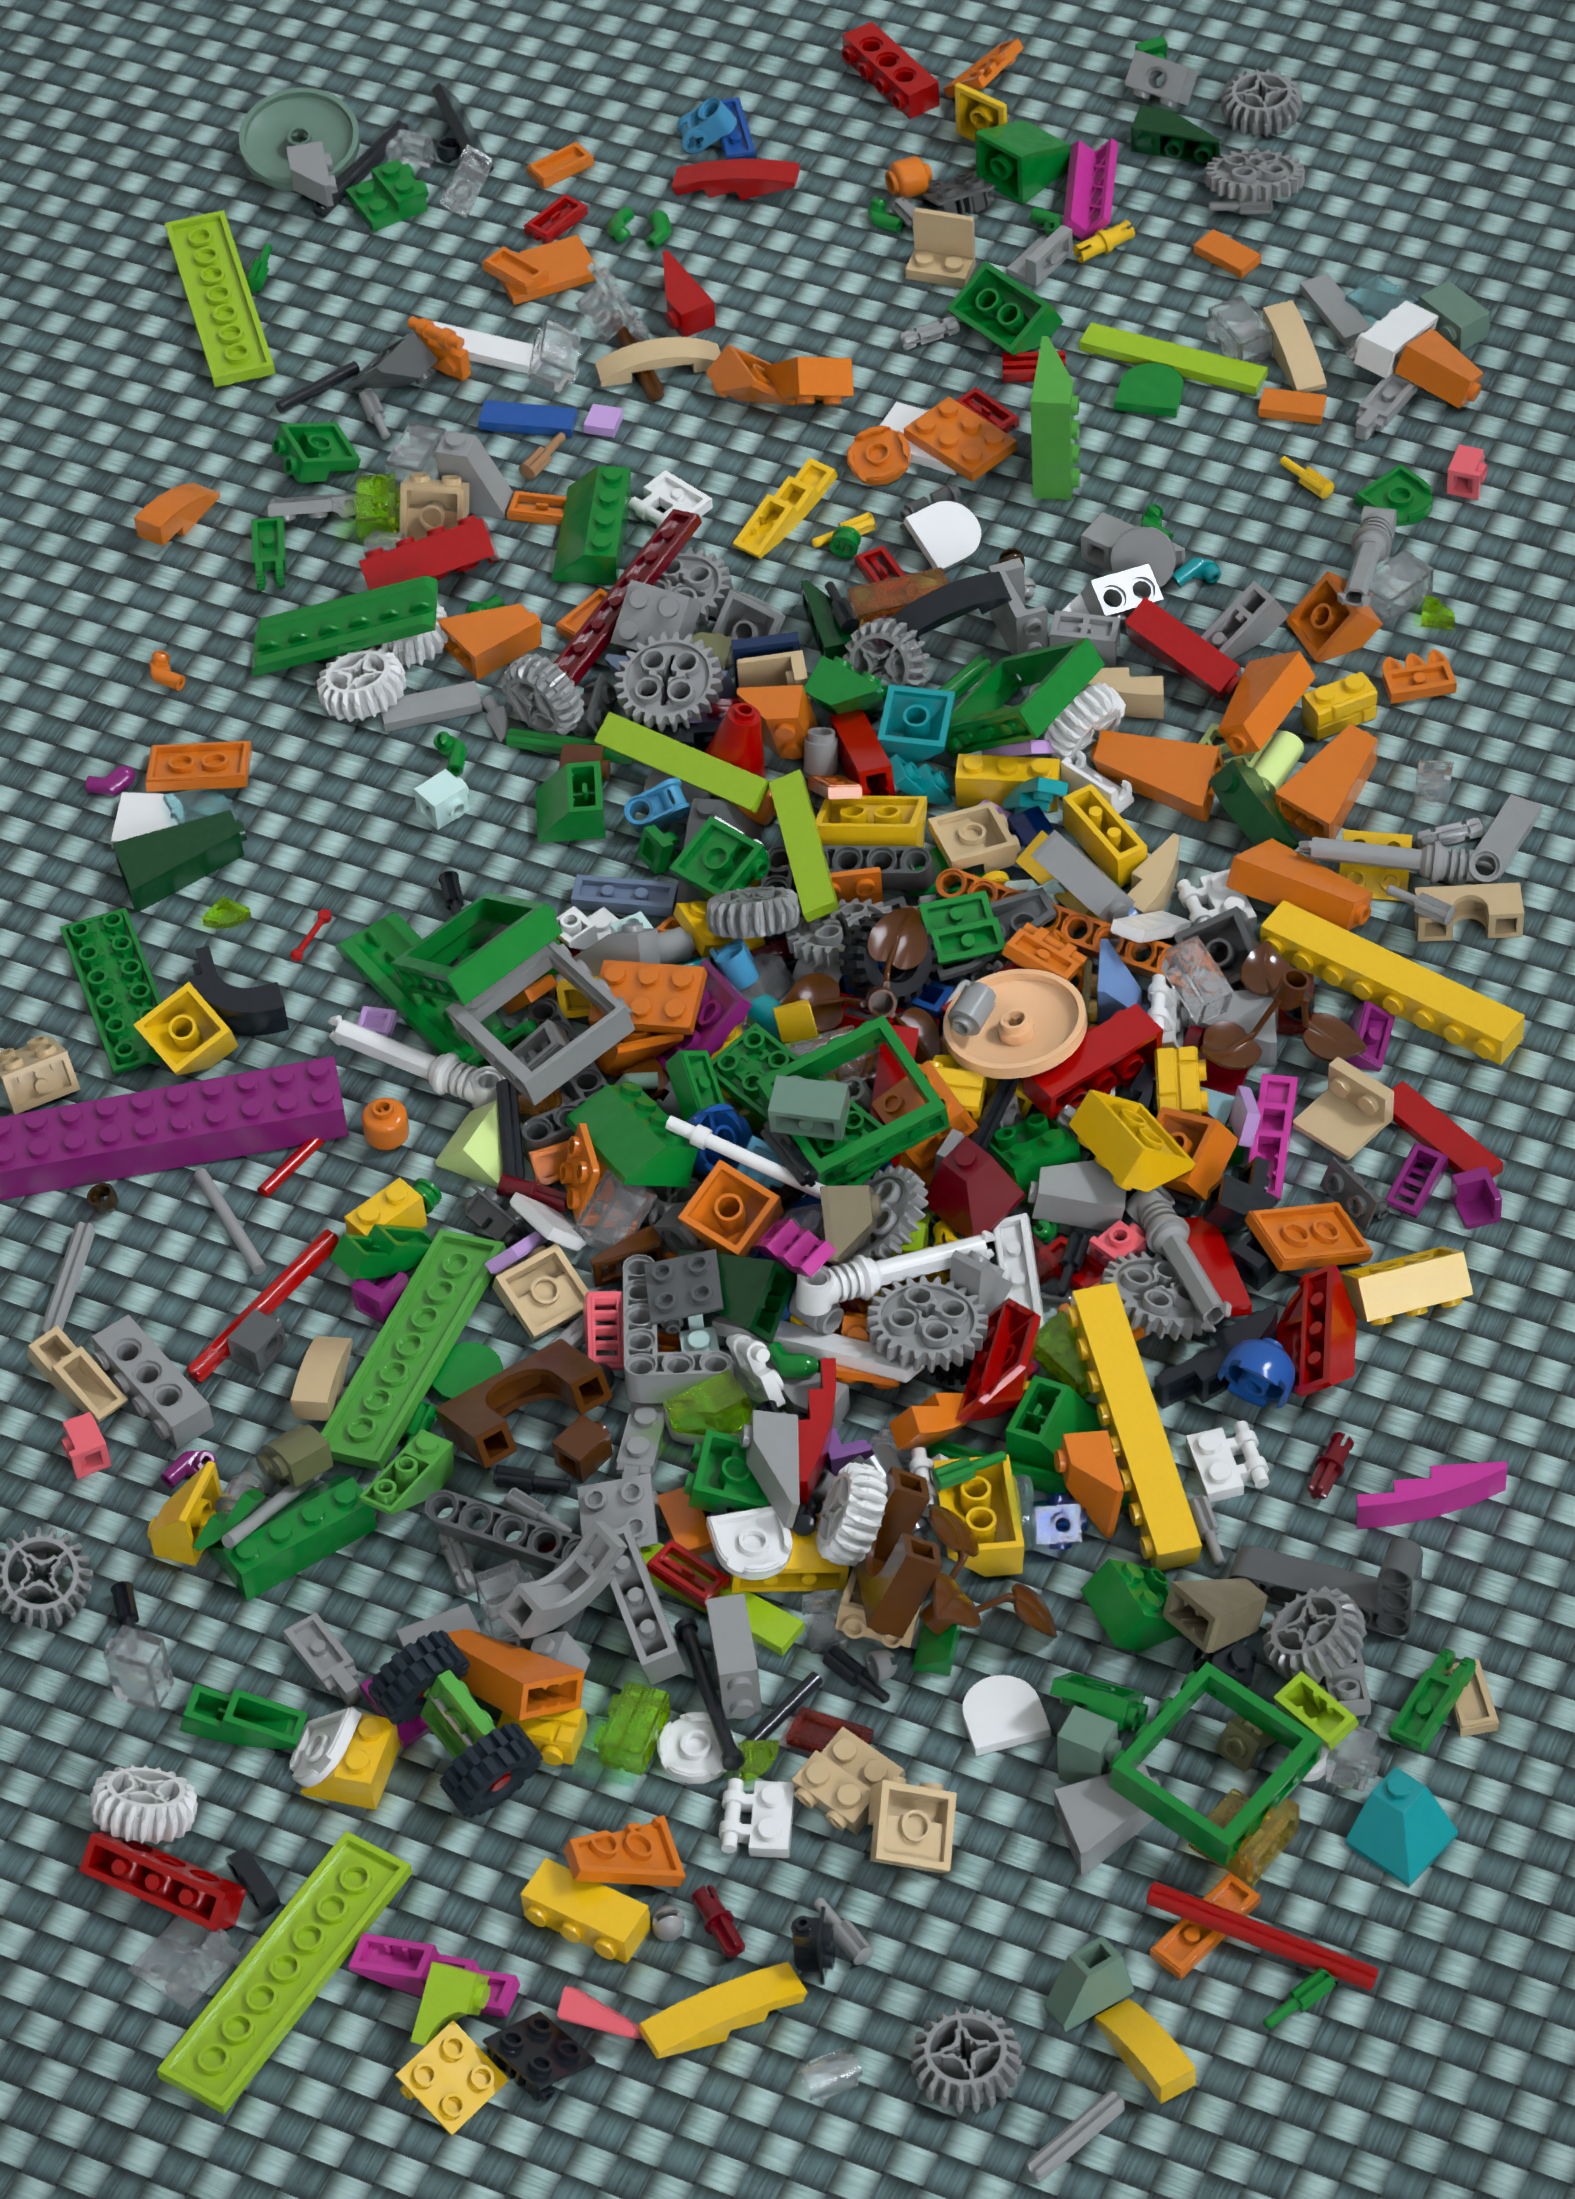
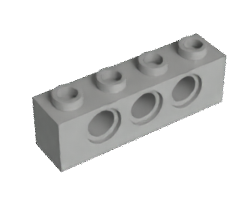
M129 1314L92 1336L95 1352L92 1353L93 1360L104 1372L108 1371L111 1374L113 1383L123 1394L127 1393L132 1398V1403L139 1415L143 1418L146 1416L150 1418L155 1432L162 1440L168 1439L178 1450L214 1427L209 1403Z
M625 1524L613 1529L628 1547L612 1568L616 1575L611 1580L610 1585L641 1666L650 1684L654 1685L683 1673L687 1669L638 1543L629 1524Z

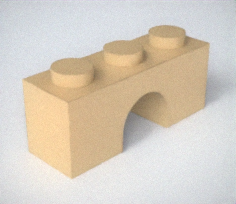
M1520 882L1415 887L1414 895L1418 897L1421 893H1425L1455 906L1454 916L1447 926L1414 912L1417 942L1453 940V925L1463 919H1474L1481 922L1486 928L1487 939L1523 937L1524 908Z

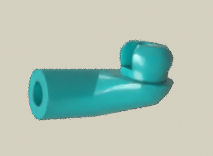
M1194 557L1178 568L1171 578L1180 588L1193 577L1206 579L1208 583H1215L1221 577V570L1212 560Z

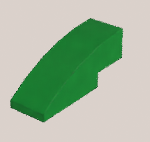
M374 1224L368 1236L343 1234L330 1258L351 1279L384 1277L418 1266L434 1239L423 1228Z
M195 1683L179 1731L235 1745L271 1749H296L308 1713L234 1688L231 1696Z

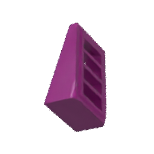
M1415 1142L1385 1198L1388 1202V1207L1417 1218L1449 1166L1448 1155ZM1421 1164L1423 1166L1431 1168L1432 1171L1431 1173H1429L1420 1168H1417V1165ZM1412 1174L1426 1179V1182L1422 1183L1410 1178ZM1407 1184L1421 1190V1192L1417 1194L1403 1187ZM1400 1194L1415 1200V1203L1412 1206L1396 1198Z

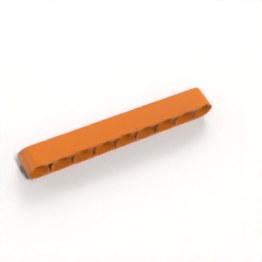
M955 868L945 869L936 879V889L943 899L986 890L987 894H993L990 902L1023 893ZM953 883H962L958 892L948 894V889ZM1052 903L1056 911V920L1052 926L1045 929L1050 932L1054 929L1059 930L1071 944L1078 947L1077 951L1081 954L1099 960L1100 939L1110 940L1116 938L1120 941L1115 951L1131 972L1150 979L1155 974H1162L1166 977L1167 985L1186 992L1224 991L1227 983L1224 974L1217 963L1211 959L1157 940L1145 943L1129 940L1113 934L1110 931L1112 926L1110 923ZM1078 928H1088L1084 937L1073 939V934ZM1141 951H1152L1151 956L1146 961H1136L1137 955ZM1177 961L1184 962L1179 972L1174 974L1168 973L1172 963ZM1205 974H1216L1212 983L1208 985L1200 984V980Z

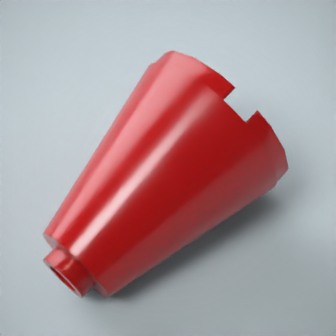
M738 703L730 706L704 753L765 779L760 712L749 703Z

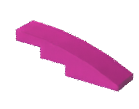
M1262 1074L1259 1101H1257L1261 1118L1253 1146L1251 1145L1249 1162L1256 1156L1269 1161L1267 1176L1270 1178V1183L1266 1192L1276 1196V1201H1281L1294 1118L1298 1077Z
M778 1219L753 1245L758 1252L769 1259L775 1260L792 1272L810 1278L837 1251L827 1240H819L808 1229H800L791 1219Z
M1507 1461L1430 1466L1429 1478L1393 1480L1392 1493L1357 1494L1355 1516L1357 1530L1396 1526L1438 1517L1472 1506L1506 1490Z
M366 1933L362 1934L348 1965L350 1971L419 1997H423L432 1961L490 1976L487 1984L490 1985V1997L484 2009L480 2010V2013L507 2018L520 1987V1982L516 1975L480 1970L476 1960L441 1955L435 1945Z

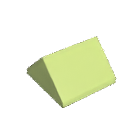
M497 1100L469 1112L435 1160L436 1166L498 1188L503 1174Z

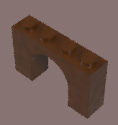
M559 1339L441 1404L435 1410L446 1439L486 1469L518 1451L507 1421L504 1419L507 1414L516 1408L538 1400L553 1399L565 1403L577 1413L583 1415L613 1397L602 1367L563 1339Z
M891 1466L886 1475V1484L888 1486L886 1497L888 1501L885 1505V1514L881 1521L882 1527L877 1532L876 1540L873 1541L871 1550L857 1564L867 1628L881 1635L889 1634L902 1639L928 1594L933 1581L938 1576L942 1568L938 1544L911 1535L930 1501L926 1478Z

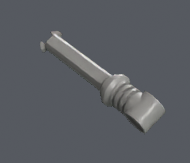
M1372 506L1363 507L1360 528L1354 533L1351 541L1355 560L1344 593L1337 594V600L1342 605L1346 603L1349 606L1364 607L1371 603V596L1367 595L1377 564L1384 561L1390 555L1396 530L1397 509Z
M1312 837V841H1300L1298 852L1310 855L1309 859L1419 872L1422 878L1430 879V884H1435L1439 880L1444 881V877H1448L1447 881L1449 882L1456 878L1458 883L1465 879L1466 884H1495L1503 870V860L1500 854L1493 849H1469V852L1465 853V849L1460 848V852H1456V848L1452 847L1451 851H1448V847L1443 846L1439 841H1435L1434 845L1427 844L1420 850ZM1480 861L1489 862L1493 867V874L1489 876L1479 874L1475 867L1476 863Z
M1162 1185L1149 1192L1137 1190L1125 1202V1210L1143 1228L1146 1233L1145 1239L1148 1248L1153 1253L1166 1256L1204 1321L1200 1326L1201 1329L1207 1332H1215L1214 1325L1218 1324L1225 1316L1230 1317L1232 1305L1226 1300L1223 1303L1188 1245L1187 1241L1190 1234L1188 1223L1175 1213V1210L1172 1208L1175 1201Z

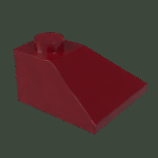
M965 1136L940 1162L925 1200L928 1201L927 1209L965 1239L982 1235L984 1230L992 1232L1026 1195L991 1155Z

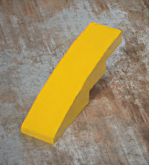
M808 458L795 478L788 475L774 496L766 495L732 543L733 546L761 559L795 529L820 501L838 477L836 470L812 458Z
M784 1962L716 1985L676 2003L641 2022L638 2029L655 2057L659 2059L725 2042L731 2030L765 2022L769 2011L802 2003L806 1997L807 1990L789 1962Z

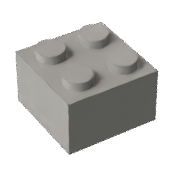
M630 579L610 643L624 650L637 653L636 643L640 642L644 646L649 645L648 636L650 635L655 641H660L662 632H665L667 639H672L674 633L679 632L680 639L684 640L688 634L693 636L702 603L690 596Z

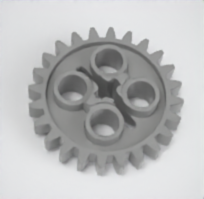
M1242 149V153L1230 151V155L1220 154V158L1213 157L1212 162H1207L1205 182L1206 187H1210L1211 192L1218 191V196L1228 195V199L1239 198L1241 202L1245 199H1250L1252 202L1262 199L1268 202V198L1280 200V195L1290 197V192L1298 193V189L1303 188V183H1305L1304 164L1299 163V159H1292V155L1282 156L1281 151L1273 153L1268 149L1264 152H1259L1258 149H1254L1253 152H1248L1246 149Z
M689 547L685 553L681 554L679 552L654 584L655 587L690 596L702 603L697 623L702 622L705 625L710 624L709 616L719 617L718 609L723 608L729 591L733 589L729 568L725 567L723 559L717 560L715 553L706 556L704 549L693 554L692 547Z
M662 632L660 641H655L650 635L648 636L649 645L644 646L642 643L637 642V653L627 650L628 661H619L621 672L615 673L617 684L614 685L619 706L623 707L626 717H633L635 723L639 724L644 720L645 727L649 729L654 724H657L659 732H663L666 725H671L673 732H676L678 723L682 722L688 729L690 728L689 719L694 718L701 722L700 712L711 713L710 702L719 703L720 700L717 692L723 691L721 680L724 679L719 658L714 656L712 647L705 648L702 639L694 643L692 634H688L684 640H681L679 632H675L672 639H667L665 632ZM674 658L673 664L671 665V671H672L673 677H670L671 672H670V667H669V666H670L671 659ZM667 694H668L667 705L664 706L665 699L667 698ZM681 696H687L683 699H678Z
M858 898L853 899L850 903H846L845 899H841L839 901V910L808 923L802 912L799 925L790 931H786L789 953H794L795 959L802 958L803 963L814 961V966H818L823 962H827L828 967L833 966L835 962H840L841 965H844V959H839V951L844 952L845 945L841 944L843 933L844 937H850L851 933L848 929L852 924L860 925L858 919L864 916L871 917V914L890 913L892 912V907H884L882 901L872 905V899H868L863 903L859 902Z
M889 1165L884 1173L878 1169L875 1172L874 1179L869 1178L864 1183V1185H869L873 1189V1194L880 1195L882 1216H876L877 1226L848 1262H851L853 1257L859 1254L865 1258L869 1257L874 1261L890 1258L894 1252L900 1255L902 1253L901 1245L912 1242L909 1237L910 1233L919 1231L920 1227L916 1225V1222L923 1219L926 1215L921 1211V1209L928 1205V1201L924 1199L928 1194V1191L924 1188L925 1182L909 1168L904 1169L901 1165H898L894 1169Z
M1141 1251L1139 1258L1133 1253L1128 1252L1126 1259L1118 1255L1115 1262L1109 1261L1107 1268L1104 1269L1100 1284L1116 1282L1127 1318L1131 1322L1130 1327L1132 1330L1140 1326L1144 1328V1335H1149L1153 1331L1157 1333L1159 1339H1163L1165 1334H1169L1174 1341L1178 1340L1179 1334L1188 1340L1191 1339L1193 1333L1202 1336L1203 1329L1200 1326L1204 1321L1168 1260H1162L1159 1253H1156L1154 1258H1150L1146 1252Z
M921 1275L920 1282L915 1283L910 1277H906V1285L902 1286L900 1283L893 1281L892 1291L887 1288H881L880 1297H873L872 1306H868L866 1331L870 1333V1343H876V1352L887 1351V1361L899 1358V1367L901 1368L908 1363H913L914 1371H918L922 1365H927L930 1373L934 1372L935 1365H940L945 1371H949L950 1362L961 1367L963 1366V1357L973 1360L975 1351H982L983 1341L987 1340L988 1315H985V1305L978 1304L977 1294L967 1296L968 1287L965 1286L958 1290L954 1289V1280L943 1285L939 1276L934 1279L933 1283L928 1282L925 1275Z

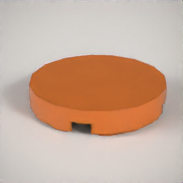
M883 425L870 427L858 433L851 447L849 445L847 462L854 477L862 483L873 486L887 485L899 479L908 470L911 462V449L906 437L900 431L896 432L891 430L890 427Z

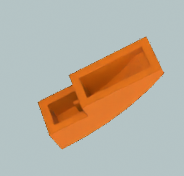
M193 482L182 484L164 492L147 504L134 517L137 536L163 547L176 533L185 536L220 498L219 492Z
M934 1393L920 1405L910 1406L893 1419L889 1425L897 1450H908L933 1445L948 1438L966 1425L968 1422L961 1423L956 1419L963 1393Z

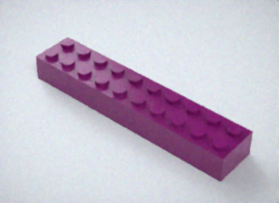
M326 1057L0 1117V1201L299 1146L305 1141L314 1138L326 1141L348 1137L335 1057Z

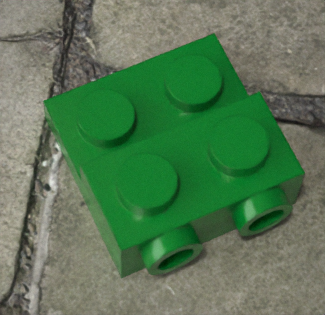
M399 159L386 162L371 169L372 179L345 189L347 200L373 232L428 211L426 197L429 196V192L423 180L416 181L411 165L409 163L403 165Z
M337 422L279 424L277 435L272 441L274 455L283 458L286 474L293 475L298 483L326 482L329 471L358 470L361 462L360 457Z
M710 816L669 869L673 876L698 889L702 897L709 900L716 894H721L725 891L747 888L755 878L758 880L762 879L768 872L770 858L762 844Z
M706 1429L703 1443L695 1442L690 1464L697 1465L695 1473L688 1472L683 1494L690 1495L688 1506L721 1515L726 1513L727 1507L741 1511L767 1507L769 1501L746 1464V1448L740 1447V1437Z
M1070 1672L1053 1679L1050 1694L1060 1696V1703L1064 1705L1083 1708V1705L1087 1704V1711L1117 1722L1119 1731H1125V1729L1134 1731L1136 1726L1141 1727L1145 1723L1148 1713V1705L1143 1704L1146 1693L1075 1672Z

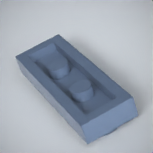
M577 874L571 895V908L575 906L581 910L598 911L605 907L610 912L635 914L641 911L643 915L669 917L673 916L678 883Z

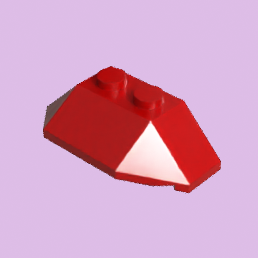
M1335 1264L1302 1275L1298 1283L1300 1288L1289 1300L1277 1325V1341L1283 1346V1350L1289 1355L1295 1366V1383L1292 1393L1300 1397L1331 1387L1354 1376L1357 1317L1339 1269Z
M1010 1298L1006 1299L988 1314L987 1340L983 1341L982 1351H976L956 1416L958 1421L964 1423L997 1418L1011 1407L1013 1409L1018 1407L1026 1392L1025 1385L1027 1379L1034 1370L1032 1361L1037 1347L1041 1316Z

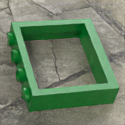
M1083 638L1001 658L953 709L945 746L950 756L955 757L958 754H968L1038 738L1105 665L1095 650V646L1091 644L1088 638ZM1039 683L1020 705L1000 709L1020 687Z
M487 891L392 961L391 965L408 992L465 1006L562 934L563 931L554 916L557 914L556 911L549 904ZM500 925L509 926L455 967L446 966Z
M884 1015L862 1023L857 1029L843 1036L831 1039L826 1045L810 1053H804L797 1057L795 1061L778 1070L769 1071L762 1078L756 1080L760 1099L768 1110L776 1075L787 1077L795 1075L804 1079L814 1080L885 1043L926 1103L821 1159L805 1136L787 1134L818 1171L819 1176L814 1181L825 1186H838L950 1127L946 1106Z
M1206 1662L1197 1673L1191 1671L1181 1684V1691L1174 1698L1168 1697L1164 1700L1157 1711V1717L1150 1725L1144 1723L1138 1729L1133 1738V1744L1126 1751L1121 1749L1116 1753L1109 1765L1112 1769L1109 1787L1226 1867L1317 1764L1320 1758L1323 1739L1209 1662ZM1205 1692L1292 1750L1288 1757L1224 1829L1218 1827L1136 1770Z

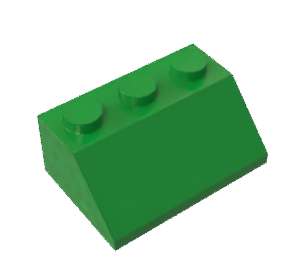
M987 261L981 265L946 308L950 314L1012 356L1040 347L1042 336H1049L1050 338L1063 323L1062 318L1050 303Z

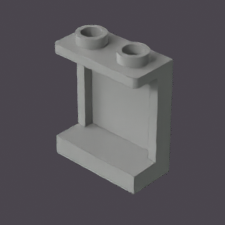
M1020 558L988 566V573L1000 572L1012 601L990 611V615L1011 654L1016 655L1048 647V611L1045 606L1032 609L1025 608L1024 565Z

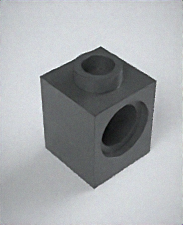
M674 1203L653 1226L672 1254H678L680 1249L702 1251L706 1247L696 1235L678 1220V1216L688 1203Z
M253 1309L227 1337L231 1360L259 1376L288 1347L282 1322L275 1316L265 1315L256 1309Z

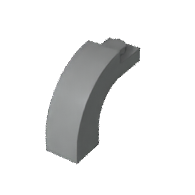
M604 1520L594 1521L571 1555L557 1569L539 1580L517 1584L498 1611V1614L522 1639L540 1636L554 1630L581 1612L605 1589L616 1575L612 1568L628 1546Z

